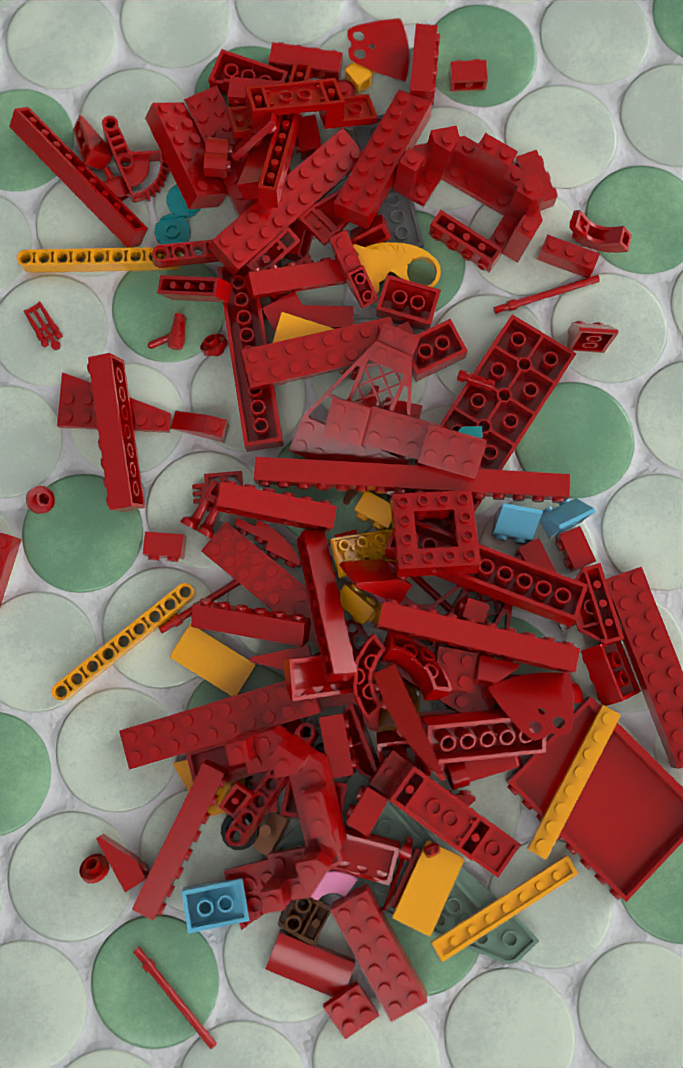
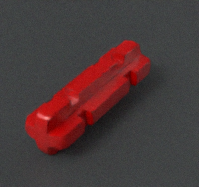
M460 370L457 380L464 383L466 381L469 385L479 388L484 387L488 391H492L495 384L494 380H486L485 377L473 373L467 374V371Z

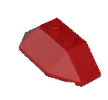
M601 563L581 568L574 580L588 584L577 621L575 622L577 630L603 644L624 639Z

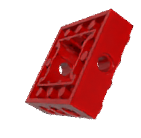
M472 490L392 494L390 505L397 577L478 573L481 561ZM452 511V530L455 532L454 547L418 549L415 519H446Z

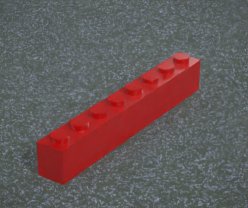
M303 530L296 541L326 682L349 681L357 673V664L353 659V647L348 637V626L345 624L344 608L340 602V591L337 589L336 573L332 567V556L328 549V539L324 531Z
M208 759L202 763L132 910L151 920H154L157 915H162L167 905L164 901L166 897H171L176 887L173 883L175 879L179 880L184 871V868L181 866L184 860H189L193 852L190 848L193 842L197 843L202 832L199 829L202 824L205 825L211 815L208 811L211 806H215L220 795L217 792L220 787L224 788L228 780L226 776L228 769Z

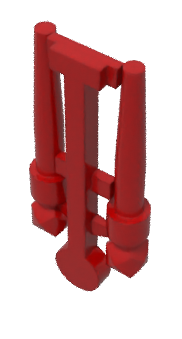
M41 302L24 310L23 312L35 331L36 337L41 341V345L44 348L49 346L47 340L50 339L51 348L55 351L59 350L61 344L59 341L54 340L53 337L55 335L57 339L63 337V334L59 331L57 324L53 322ZM39 307L43 315L45 316L46 320L48 321V324L46 325L40 317L39 313L37 312V309H39ZM33 312L42 326L41 328L37 327L29 313Z

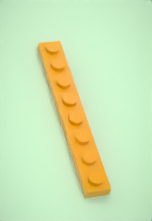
M604 705L600 706L538 825L527 849L545 860L550 854L621 716L619 713Z
M565 855L435 938L430 943L440 961L443 962L578 875V872L570 858Z

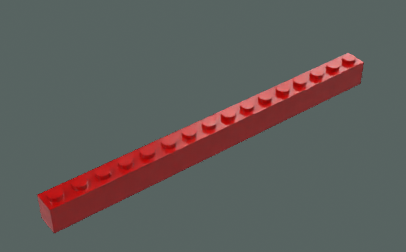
M255 457L254 481L260 487H270V485H278L279 488L297 486L298 489L317 487V490L323 491L328 490V488H336L337 491L346 492L348 489H356V492L366 493L367 490H375V493L386 494L387 491H395V494L407 492L472 490L474 499H485V497H493V500L512 498L513 501L532 499V502L552 500V503L557 504L564 503L570 497V474L479 469L476 479L431 466Z

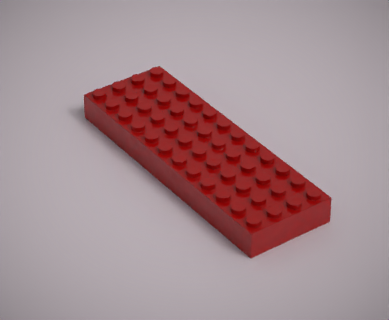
M512 314L473 373L485 377L486 380H494L493 390L488 391L484 387L479 388L466 383L440 425L447 426L448 429L457 432L461 427L482 426V438L486 439L487 443L479 469L502 470L577 353ZM416 459V461H415L414 464H413V465H417V466H428V465H424V464L418 463L419 460H417V459ZM473 498L474 512L483 499ZM452 511L446 519L424 518V520H417L455 535L454 530H452Z

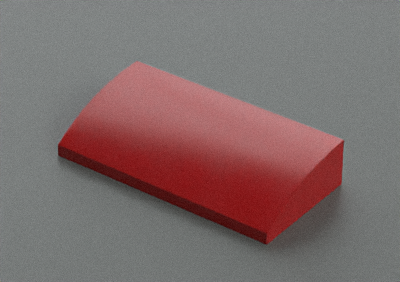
M359 650L352 651L354 661ZM321 654L282 659L286 686L291 701L353 692L352 678L349 681L326 682Z
M231 740L186 753L193 782L202 763L206 759L228 769L226 774L228 780L226 783L262 772L248 774L246 763L229 765L225 744Z
M345 827L347 839L341 848L345 859L331 870L390 886L400 849V841L371 833L367 837L356 829Z
M280 929L265 970L333 997L347 987L356 960L319 944L313 946L293 934Z

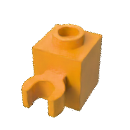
M355 62L350 63L345 69V80H349L354 84L356 93L359 95L372 86V75L376 72L362 67Z

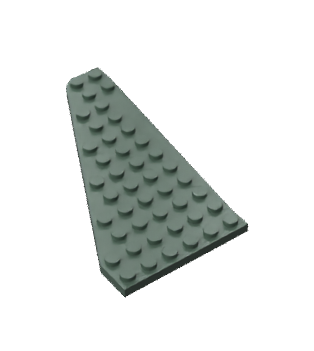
M355 771L354 775H351L344 782L348 786L342 818L344 826L352 829L354 828L346 824L347 817H345V813L351 803L355 805L357 802L356 794L360 787H365L369 781L368 778L361 775L358 771ZM389 800L370 832L374 835L400 841V849L404 845L405 839L412 837V854L416 847L422 850L426 840L435 842L399 807ZM300 823L279 842L275 851L305 846ZM397 857L390 886L356 877L357 881L348 893L368 883L381 909H383L401 858ZM405 860L403 863L392 897L396 891V888L403 876V873L409 861ZM461 867L432 934L439 937L497 898L464 867ZM389 904L387 911L383 910L385 915L392 917L396 908ZM513 916L465 948L499 962L512 964L523 958L539 940L517 916Z

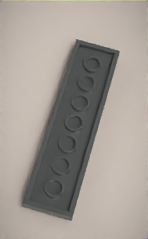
M384 114L378 116L377 124L353 126L358 146L362 151H364ZM391 188L377 213V216L383 214L391 233V239L385 241V243H405L424 248L413 202Z

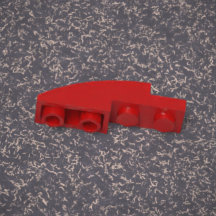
M342 230L329 237L328 240L335 253V260L360 307L363 309L379 301L364 265H361L347 230Z
M237 518L234 524L238 528L237 531L245 536L248 534L254 536V540L262 545L266 542L265 550L268 552L267 555L275 560L281 558L285 560V565L293 569L296 566L301 567L297 554L277 531L260 520L253 526Z

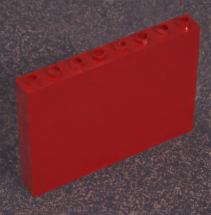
M586 697L583 700V704L580 703L574 709V723L569 734L560 736L554 733L550 734L546 738V753L531 754L522 763V766L518 767L505 780L509 784L507 788L515 796L519 794L523 798L522 804L528 810L533 808L538 813L536 818L540 822L600 708V705L592 697ZM563 721L557 728H563L565 726V721ZM617 722L557 839L560 840L562 838L567 843L565 847L573 855L577 853L582 858L580 863L586 869L592 868L596 872L594 877L602 885L606 883L611 888L609 892L617 900L621 898L627 902L683 843V787Z

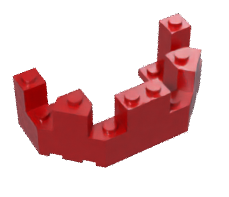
M457 126L431 130L428 142L415 145L413 149L408 148L399 162L392 189L423 208L440 181L443 180L503 215L489 241L502 248V254L517 263L543 221L539 208L545 199V194L538 173L529 175L528 172L512 164L518 151L487 133L483 135L479 143H476L466 136H459Z
M281 725L242 732L225 744L230 766L246 763L248 774L273 769L275 778L290 777L304 836L305 846L269 852L267 854L272 876L260 891L264 914L283 911L290 901L311 897L347 839L328 756L318 752L298 736L292 735Z

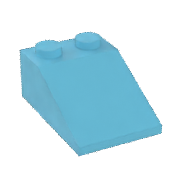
M568 498L564 503H559L560 506L553 509L551 506L543 510L540 522L547 536L551 538L583 522L596 511L593 507L577 498L571 501Z
M503 503L495 513L491 536H496L495 539L500 541L512 539L517 544L525 545L526 542L529 543L532 540L543 510Z
M242 878L200 883L182 888L181 893L188 934L249 921Z

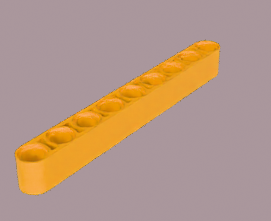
M154 247L21 250L16 257L24 271L29 273L178 270L182 267H156L152 261ZM180 252L175 253L177 257H181ZM158 254L156 256L159 257V259L165 258L163 254ZM140 257L138 261H133L135 258ZM104 258L101 262H97L98 259Z
M187 583L178 585L57 682L51 690L53 698L56 700H69L152 634L158 627L168 621L170 617L193 601L196 596L195 588ZM190 588V595L184 598L182 590ZM174 600L175 607L168 610L167 602ZM155 612L160 614L157 622H153L151 619L152 614ZM143 624L144 632L138 635L136 628L138 625ZM127 636L129 643L126 647H123L121 640ZM112 649L113 657L108 660L106 658V652L107 650ZM94 661L98 664L95 672L90 669V665ZM77 674H80L82 676V682L80 684H77L75 682V677ZM63 686L67 691L64 697L59 693L60 688Z

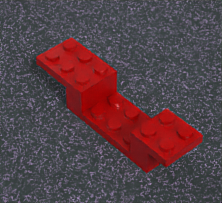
M336 78L245 86V106L227 107V115L234 138L246 137L271 112L278 116L319 112L325 129L378 123V116L369 94L342 96Z
M335 397L332 398L323 436L360 447L364 444L417 459L419 460L418 463L474 479H476L487 443L486 439L450 430L444 425L361 402H349Z
M393 749L390 750L368 781L370 785L383 793L389 801L497 878H499L521 846L518 841L473 808L463 803Z

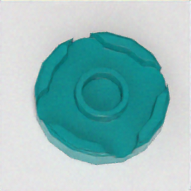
M177 184L169 189L166 203L172 214L191 218L201 210L188 209Z
M168 214L160 218L158 224L156 223L154 234L160 245L189 242L191 229L186 219L177 214Z

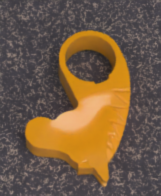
M377 243L367 247L353 245L361 265H364L376 295L379 293V285L385 281L387 275H393L394 277L410 281L407 275L408 264L418 260L429 262L435 270V280L428 286L434 288L439 281L441 269L438 261L420 247L405 243Z

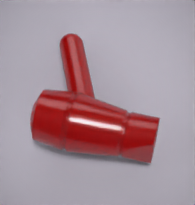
M175 313L169 334L150 341L148 347L153 349L168 342L170 349L182 350L185 343L187 318L182 313Z

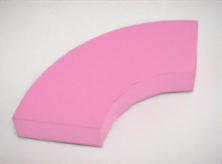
M328 871L311 897L318 900L328 893H338L345 897L357 881V878L344 872Z

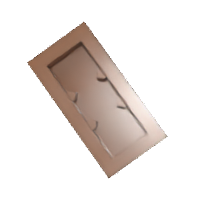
M270 812L264 825L260 827L259 835L252 848L266 856L269 852H274L290 820L275 812Z

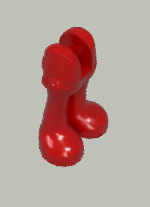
M214 480L207 489L203 490L202 499L192 516H184L180 521L182 524L210 539L214 536L213 525L219 512L212 511V506L205 521L201 525L200 522L209 504L213 503L214 505V494L219 485V482Z

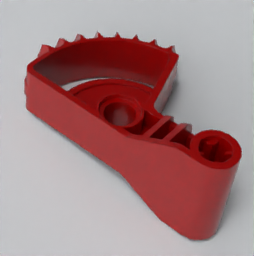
M110 115L104 117L102 128L105 142L108 145L111 156L125 183L132 202L138 203L145 199L150 202V196L155 198V192L160 193V187L164 188V182L167 181L166 175L169 174L168 165L160 150L130 151L120 130L118 120ZM159 161L160 170L154 182L146 189L133 193L131 188L141 184L148 176L150 162ZM124 163L130 164L127 167L122 166Z

